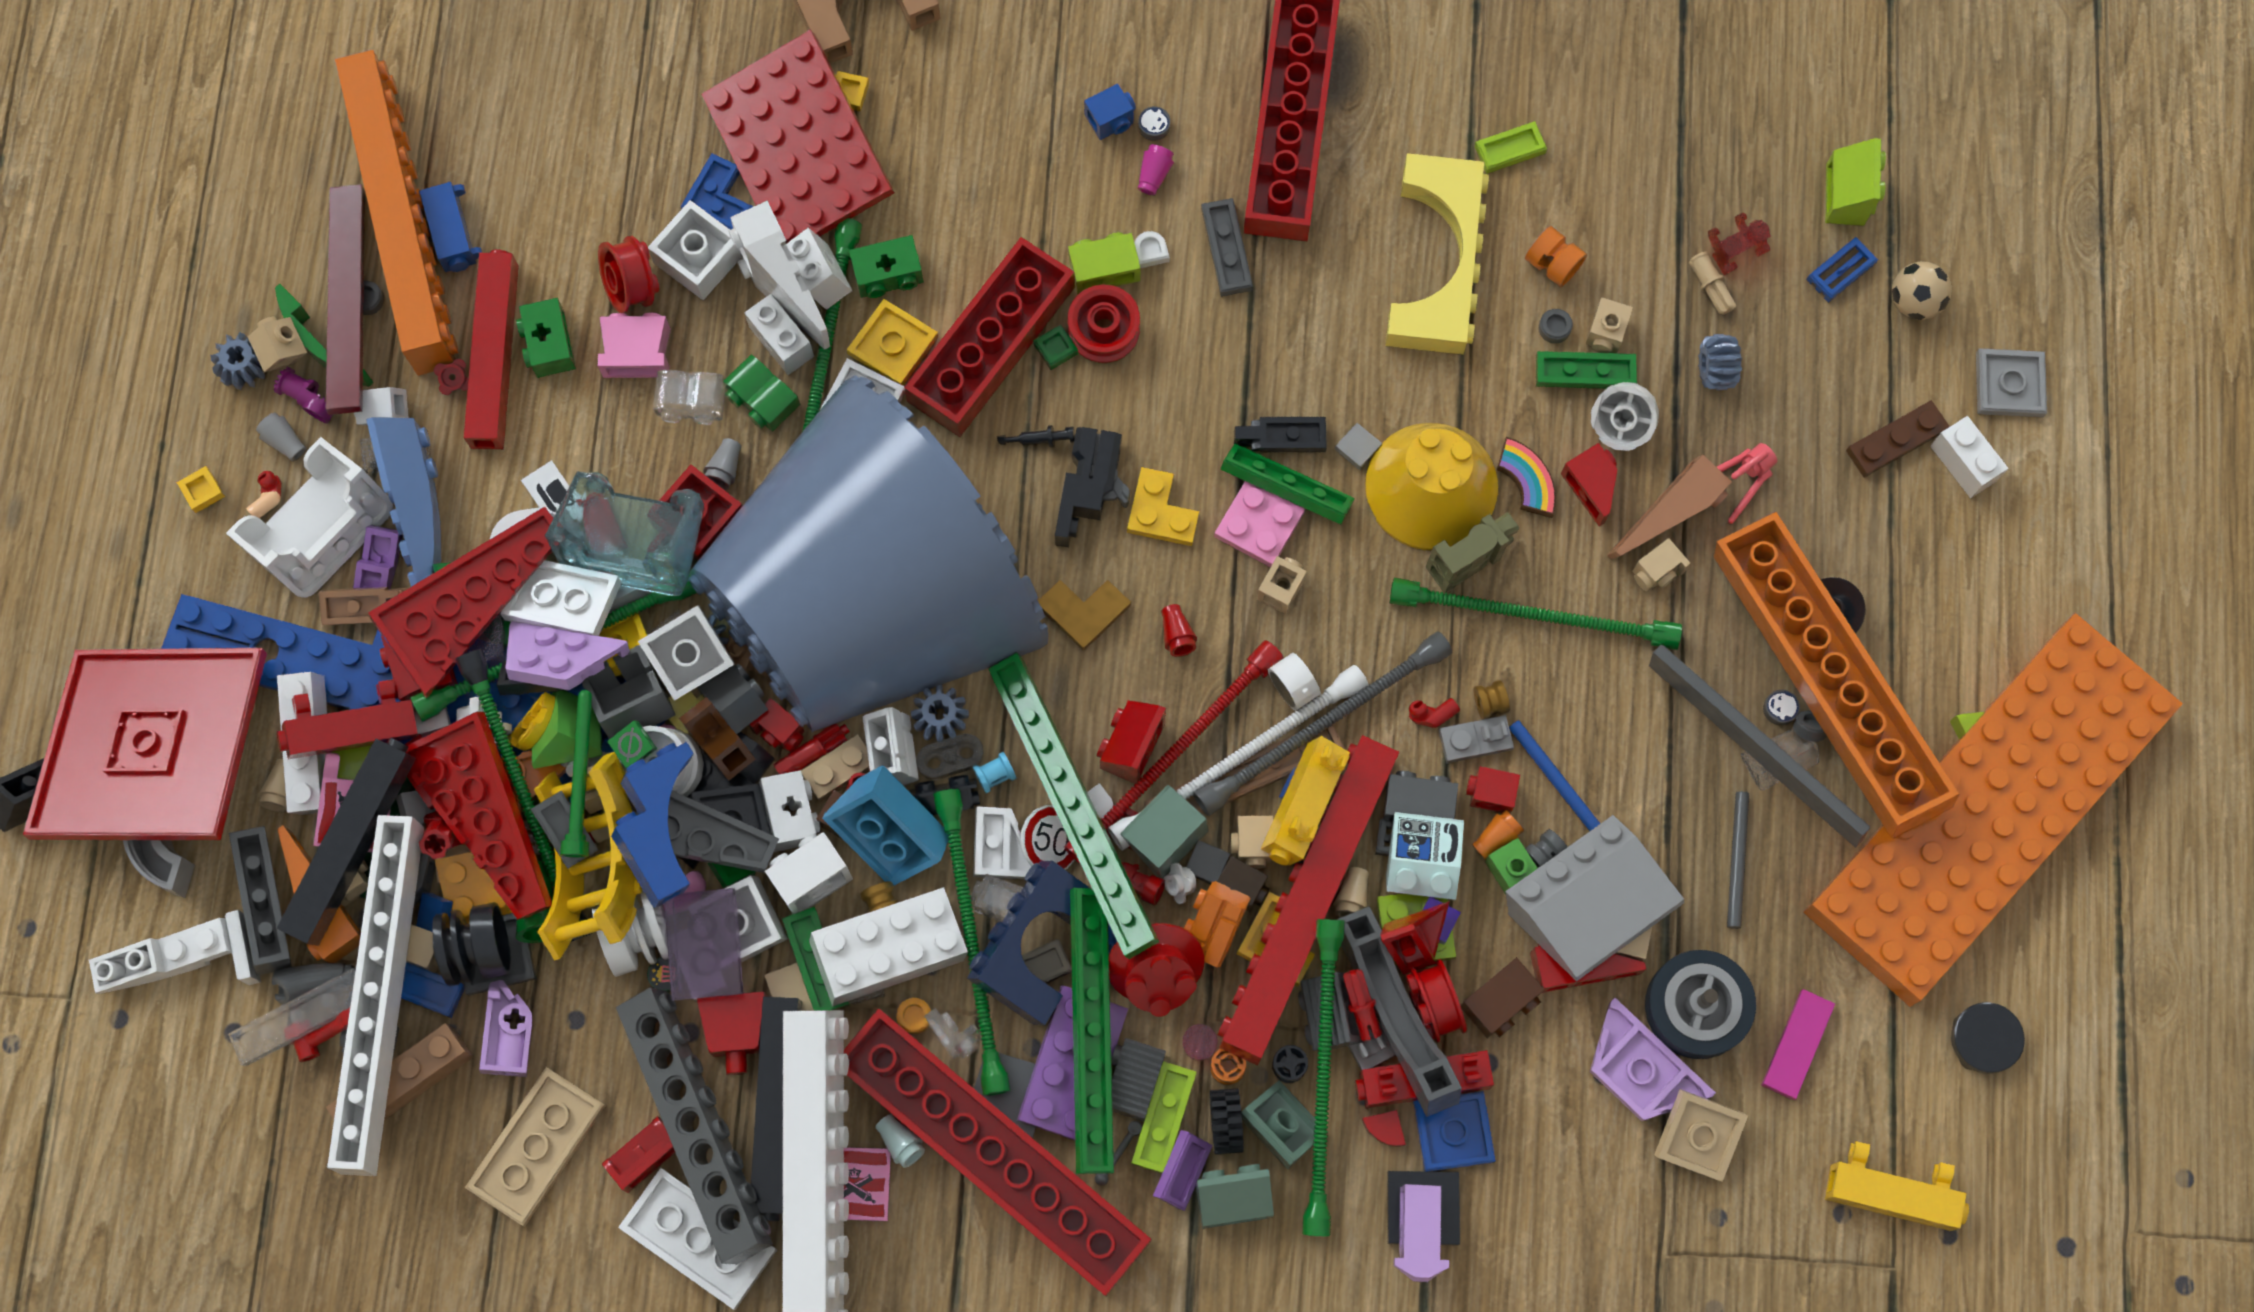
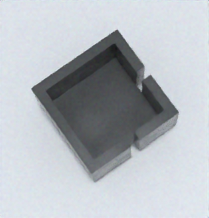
M640 645L629 649L630 652L623 658L619 655L613 657L626 680L625 683L620 684L607 661L604 662L605 669L587 677L582 682L584 689L592 694L593 710L609 739L634 720L639 721L642 727L655 726L676 715L656 670Z

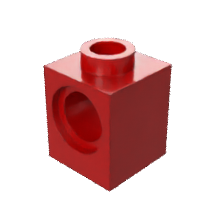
M1480 766L1476 776L1470 775L1468 779L1466 795L1471 796L1470 806L1503 813L1507 810L1511 814L1515 806L1520 774Z

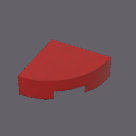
M1397 1110L1362 1118L1367 1132L1378 1141L1393 1147L1406 1145Z

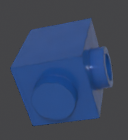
M1118 83L1084 100V115L1099 140L1112 134H1121L1134 123L1136 105L1129 92L1123 93Z

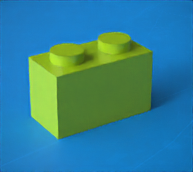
M1112 233L1104 239L1095 241L1083 239L1077 241L1072 246H1068L1069 263L1071 270L1075 272L1077 294L1095 285L1120 286L1141 281V268L1132 233Z

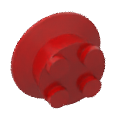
M1154 923L1151 926L1159 942L1131 959L1126 958L1118 942L1115 943L1109 953V980L1115 990L1129 999L1134 1006L1151 1012L1156 1017H1163L1170 1010L1184 1004L1197 988L1196 983L1204 969L1205 958L1200 942L1191 932L1173 924Z

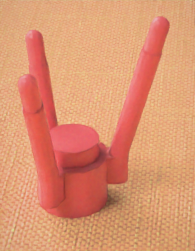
M1760 443L1752 450L1747 448L1740 455L1717 466L1723 472L1741 463L1742 466L1731 474L1732 479H1737L1745 472L1751 477L1758 476L1729 517V524L1735 522L1762 484L1772 476L1770 469L1777 464V457L1766 444Z

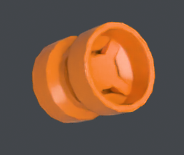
M1222 1049L1214 1053L1211 1060V1074L1218 1083L1229 1086L1234 1085L1242 1079L1245 1073L1246 1060Z

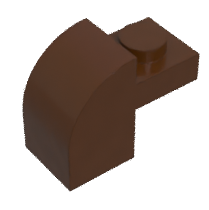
M707 697L679 718L689 731V734L728 781L756 760Z

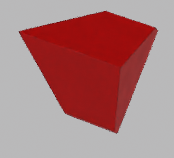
M1450 901L1384 924L1380 934L1381 940L1403 975L1410 973L1412 968L1417 971L1436 964L1435 955Z

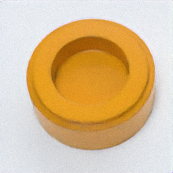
M909 998L899 1005L896 1018L899 1026L909 1034H919L930 1026L932 1012L924 1000Z

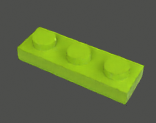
M1163 1061L1131 1162L1132 1165L1160 1174L1163 1173L1175 1145L1196 1077V1071Z

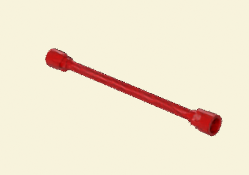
M1264 640L1246 659L1249 664L1244 668V672L1229 686V689L1227 688L1226 692L1224 691L1223 695L1221 694L1220 698L1218 697L1217 701L1211 704V707L1169 748L1170 750H1167V753H1164V756H1161V759H1158V762H1155V765L1149 768V771L1140 778V781L1138 780L1133 785L1134 787H1131V790H1128V793H1125V796H1122V799H1119V802L1106 813L1107 815L1100 819L1106 832L1108 831L1107 828L1113 825L1114 822H1117V819H1120V816H1123V813H1126L1142 796L1141 794H1144V791H1147V788H1150L1175 762L1174 760H1177V757H1180V754H1183V751L1189 748V745L1213 723V720H1216V717H1219V714L1243 692L1242 690H1245V687H1248L1251 681L1257 680L1260 676L1266 678L1268 669L1284 659L1277 647L1271 642ZM1069 841L1064 846V849L1077 863L1080 864L1076 856V853Z

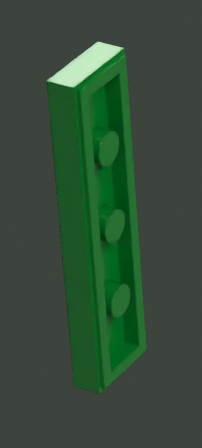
M1238 444L1233 445L1220 469L1340 525L1347 516L1355 499Z

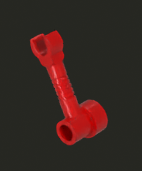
M350 1008L339 1013L335 1020L318 1030H315L312 1020L302 1021L285 1029L288 1042L294 1045L299 1062H307L320 1056L318 1049L320 1044L347 1030Z

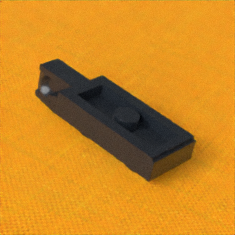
M1260 417L1259 420L1251 421V426H1235L1234 444L1251 446L1252 451H1260V453L1326 452V417Z

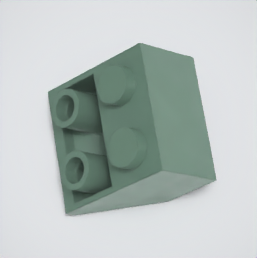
M1260 1164L1238 1167L1237 1174L1226 1176L1224 1170L1204 1172L1202 1179L1196 1182L1202 1229L1269 1219L1274 1216L1269 1169L1260 1170Z

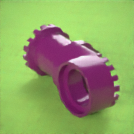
M286 367L283 371L281 370L280 375H277L279 380H275L274 392L279 395L286 394L297 400V404L302 406L305 412L315 419L328 424L333 415H329L326 411V402L324 401L326 398L320 399L321 395H317L318 382L313 379L306 380L295 374V370L290 367Z

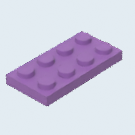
M1063 985L1059 990L1063 997L1050 1017L1017 1121L1075 1141L1072 988ZM1110 1002L1112 1060L1128 1008Z

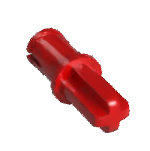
M1361 969L1350 970L1343 975V980L1351 1003L1348 1009L1354 1013L1360 1039L1363 1041L1371 1040L1368 1025H1370L1374 1038H1378L1382 1035V1030L1380 1029L1374 1009L1376 1000L1371 999L1363 971Z

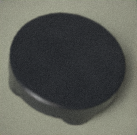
M1982 1002L1966 1008L1954 1019L1951 1031L1952 1046L1961 1065L1966 1069L1983 1074L1999 1073L2010 1068L2019 1060L2024 1049L2025 1037L2020 1021L2009 1009L1996 1003Z

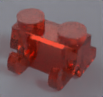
M1745 213L1736 215L1735 222L1740 231L1723 241H1720L1717 237L1720 234L1718 228L1715 227L1708 231V238L1715 251L1712 256L1723 275H1727L1738 268L1736 262L1729 263L1730 259L1757 245L1758 247L1755 249L1758 257L1770 251V246L1767 243V239L1771 237L1770 229L1762 219L1751 222L1750 226L1747 227L1744 221L1747 219V215Z

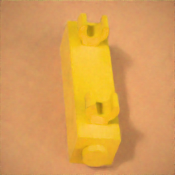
M1323 736L1307 743L1261 846V850L1270 854V859L1278 864L1290 866L1304 859L1308 847L1317 833L1318 824L1340 774L1345 769L1350 757L1349 751Z
M1855 1141V1144H1850L1848 1164L1837 1162L1830 1166L1824 1200L1948 1231L1961 1229V1224L1964 1225L1967 1221L1969 1204L1965 1203L1966 1193L1950 1189L1954 1176V1165L1942 1162L1939 1165L1934 1164L1932 1184L1865 1168L1870 1144Z

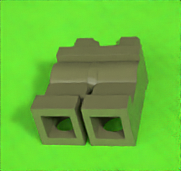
M1508 512L1496 520L1489 514L1481 519L1480 524L1475 525L1470 530L1467 537L1453 546L1449 547L1445 540L1435 545L1426 564V569L1441 590L1447 593L1482 570L1488 561L1492 565L1500 561L1506 547L1513 543V535L1518 532L1519 526Z

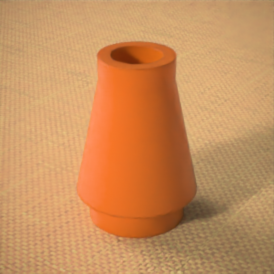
M1505 810L1501 815L1497 813L1472 845L1486 860L1488 855L1519 838L1524 829Z

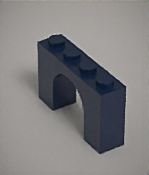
M1052 860L1040 861L1039 864L1035 863L1029 869L1025 876L1027 883L1021 892H1017L1010 899L1006 908L1009 910L1002 922L996 923L988 935L990 942L984 951H980L973 958L970 964L972 971L967 977L968 980L1033 1025H1046L1063 995L1032 974L1025 965L1021 954V939L1024 930L1036 916L1045 912L1057 915L1071 925L1070 890L1073 888H1090Z

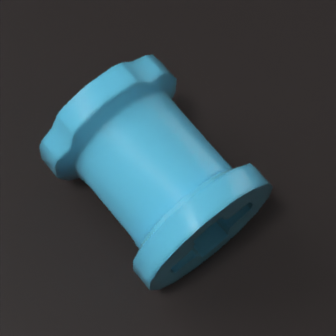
M1004 752L999 753L998 758L982 766L976 765L973 767L985 793L990 792L992 787L1008 779L1011 781L1017 779Z

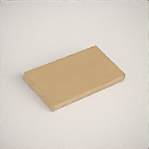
M546 1067L465 1188L525 1227L606 1105Z

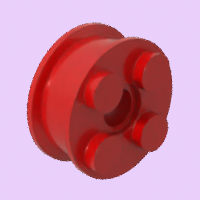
M627 236L624 238L623 243L615 245L603 242L599 245L598 265L601 280L609 301L619 313L627 312L629 306L641 304L644 307L651 306L655 293L659 292L658 279L652 273L649 264V249L644 241L639 242L634 236Z
M1104 284L1089 287L1075 297L1068 311V334L1077 347L1078 353L1093 362L1110 363L1124 358L1134 349L1140 335V312L1135 300L1129 293L1119 287ZM1101 319H1107L1112 322V325L1107 328H1100L1096 325V322Z
M1441 959L1436 960L1437 966L1420 972L1412 968L1410 969V974L1406 975L1411 1002L1415 1010L1419 1011L1424 1027L1436 1043L1440 1042V1036L1456 1030H1460L1463 1034L1467 1033L1464 1015L1456 991Z

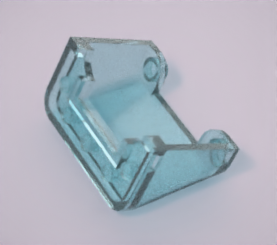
M577 471L545 537L560 564L617 575L622 582L621 586L678 596L683 593L688 582L704 511V503L700 494L690 489L674 491L670 498V503L615 493L608 478L597 472L585 473Z

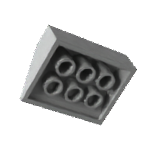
M1614 815L1505 891L1508 915L1576 981L1684 904L1682 895L1643 844Z

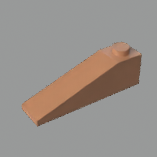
M1704 455L1694 458L1607 556L1611 560L1622 556L1710 506L1717 507L1727 497L1728 493L1725 489L1732 481Z

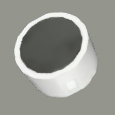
M1291 653L1268 669V674L1275 688L1284 701L1295 711L1321 694L1314 676L1295 653Z

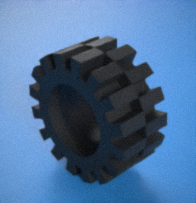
M1239 1089L1210 1090V1110L1215 1155L1243 1153L1244 1140Z

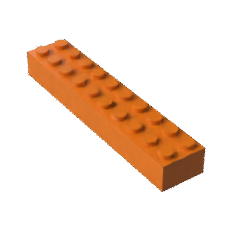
M369 50L335 59L401 350L416 374L420 376L434 372V367L439 363L444 365L453 363L455 360L454 354L459 353L456 339L453 334L450 335L447 326L452 324L449 309L447 305H443L440 296L445 294L441 277L439 275L436 276L434 266L438 265V260L433 246H429L427 237L431 236L428 221L426 217L423 218L420 209L424 208L419 192L420 189H416L414 180L418 179L417 171L413 160H409L407 151H411L410 141L406 131L403 132L400 124L405 122L401 106L399 103L396 104L394 95L398 94L396 82L393 75H389L385 60L379 61L374 50Z
M1774 512L1718 540L1714 559L1891 838L1953 808L1959 792L1778 513Z

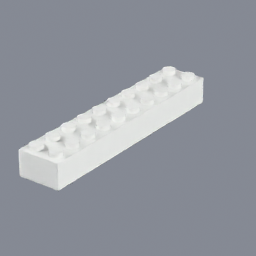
M844 1010L783 1011V1312H848L847 1309H844V1295H847L849 1289V1276L847 1272H844V1258L848 1256L849 1240L847 1236H844V1221L848 1219L849 1204L848 1200L844 1199V1184L848 1183L849 1167L847 1163H844V1148L848 1146L849 1131L848 1127L844 1126V1112L848 1110L849 1095L848 1091L844 1090V1075L848 1074L849 1060L848 1055L844 1054V1039L848 1037L849 1024L848 1019L844 1018Z

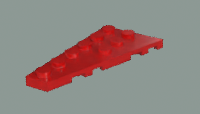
M546 507L541 508L368 612L370 619L425 698L432 693L456 665L455 658L464 655L563 540L564 532Z
M474 712L407 745L409 748L406 753L416 757L410 770L413 773L411 777L431 797V804L462 845L466 844L475 856L473 858L474 862L480 869H484L492 879L494 889L517 920L526 919L550 908L552 900L485 713Z

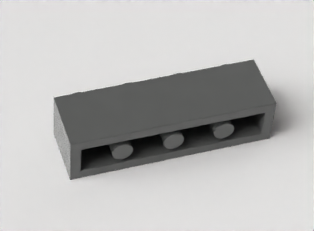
M265 826L229 833L256 976L272 973L276 969L292 967L286 934L277 929L282 919V913Z

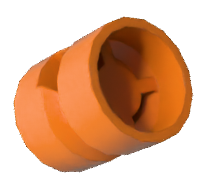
M1552 226L1548 227L1538 237L1525 256V260L1539 271L1546 269V276L1559 287H1563L1569 282L1587 258V254L1574 243L1567 245L1566 237Z

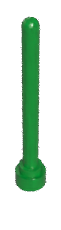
M582 690L578 694L569 834H565V840L561 841L560 856L589 857V842H586V835H583L592 694L588 690Z

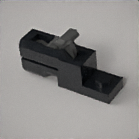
M1077 427L1072 451V461L1077 466L1076 474L1066 472L1055 531L1056 546L1069 548L1070 538L1077 537L1079 518L1076 517L1101 521L1104 501L1118 499L1124 508L1128 507L1130 489L1120 480L1117 471L1122 446V434L1101 430V434H1097L1098 429Z

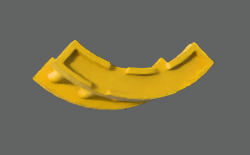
M615 752L603 755L589 771L590 776H587L586 791L597 789L605 813L584 819L583 825L587 833L608 826L611 851L585 858L567 869L554 848L556 881L553 900L544 923L537 931L554 961L560 959L567 950L571 940L579 936L601 930L610 944L622 941L637 913V909L633 906L636 894L642 893V888L611 837L615 827H617L616 821L632 812L628 795L621 785L625 771ZM554 771L549 773L534 791L540 803L560 791L563 792L568 800V797H571L572 782L562 785ZM610 866L607 888L583 895L584 873ZM599 905L593 914V918L579 922L581 910Z

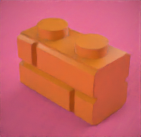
M1212 881L1207 891L1203 889L1199 891L1193 908L1199 911L1195 920L1188 919L1184 929L1191 932L1200 942L1205 962L1218 968L1221 967L1228 954L1251 898L1237 890H1231L1230 887L1216 881Z

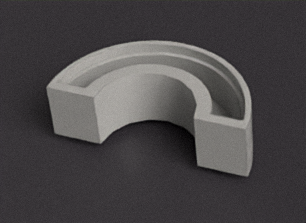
M123 840L131 863L143 877L171 894L183 898L186 897L195 865L176 853L171 840Z

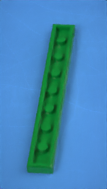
M1073 888L1070 890L1076 1174H1113L1108 921L1092 888Z

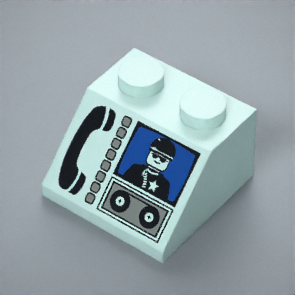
M1395 812L1386 871V891L1456 900L1461 869L1464 820Z

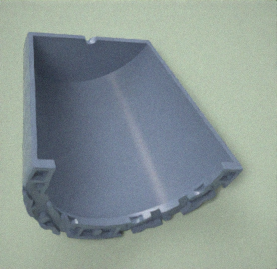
M852 376L838 387L690 571L691 577L688 578L690 584L699 595L702 593L706 594L711 602L708 606L719 621L725 619L731 627L729 634L739 647L743 645L748 647L751 653L749 657L751 663L760 674L764 671L772 680L769 685L780 700L784 698L788 700L793 707L790 712L801 727L806 724L812 732L923 692L925 688L931 689L937 687V685H942L992 667L1016 652L1022 656L1041 649L1048 644L1049 637L1047 625L1040 622L1045 615L1037 600L1038 596L1030 578L1027 575L1020 578L1014 565L1018 562V558L1014 554L1015 549L1001 530L993 513L986 514L982 509V505L976 502V499L981 496L970 480L925 426L918 429L916 425L908 421L914 415L907 407L902 406L888 391L880 395L873 391L872 388L875 387L873 381L862 376L860 378Z

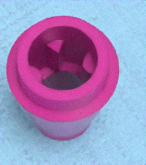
M1151 144L1148 150L1144 151L1139 185L1137 187L1139 191L1148 195H1156L1157 190L1174 164L1172 160L1174 153L1154 144Z

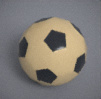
M1925 261L1911 263L1899 271L1893 281V302L1901 313L1912 319L1925 320L1937 316L1946 308L1951 299V281L1947 273L1934 263Z

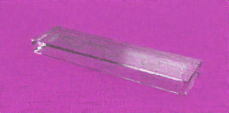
M352 968L229 1033L228 1035L240 1065L246 1067L330 1023L336 1019L339 1013L350 1008L356 969Z

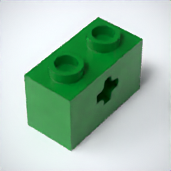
M913 235L849 250L861 298H878L885 295L888 291L896 289L902 291L911 290L917 287L918 284L924 283ZM890 267L891 271L885 272L883 268Z
M558 297L519 306L521 318L516 319V324L520 337L526 339L527 348L522 349L526 367H532L537 378L575 370L576 366L565 312Z

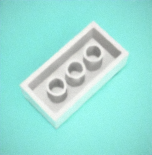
M944 887L813 931L809 940L832 1006L963 962L968 953Z

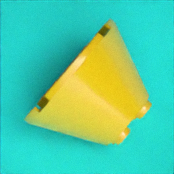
M1420 423L1405 427L1382 442V445L1370 460L1365 479V493L1367 503H1369L1376 517V522L1388 535L1409 547L1432 551L1433 547L1443 540L1447 542L1449 547L1453 546L1467 537L1470 530L1475 525L1480 524L1482 518L1489 514L1492 515L1498 496V478L1489 454L1472 436L1449 425Z

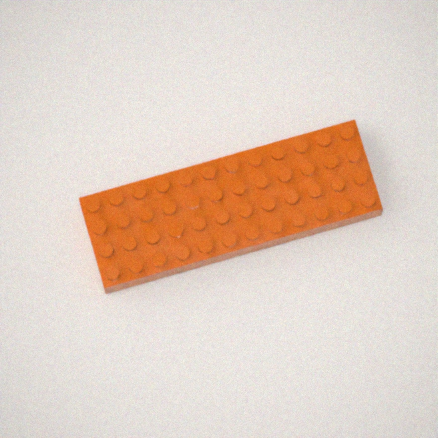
M2073 614L1987 707L1984 714L1939 761L1959 792L1954 807L1894 838H1891L1882 824L1803 913L1909 1007L1913 1006L1927 995L2183 703L2078 614Z

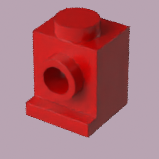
M770 698L765 703L768 710L750 723L749 727L756 735L763 731L760 737L774 749L779 745L785 751L792 752L803 741L804 736L802 734L805 732L804 728L797 723L790 713Z

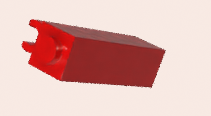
M392 679L379 681L376 684L380 705L311 716L308 693L293 695L292 705L296 719L284 721L281 726L282 730L277 731L280 752L286 751L289 760L371 746L375 739L385 743L388 742L389 738L397 741L412 739L418 734L412 701L396 702Z
M1488 1050L1446 1056L1462 1087L1461 1094L1490 1090L1494 1086ZM1401 1064L1363 1069L1359 1074L1360 1079L1355 1080L1358 1101L1364 1100L1365 1109L1418 1100Z

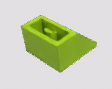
M1873 138L1833 151L1826 164L1825 223L1864 226L1870 215L1875 214L1878 202L1884 199L1886 187L1885 181H1881V171L1884 170L1886 153L1881 151V139Z

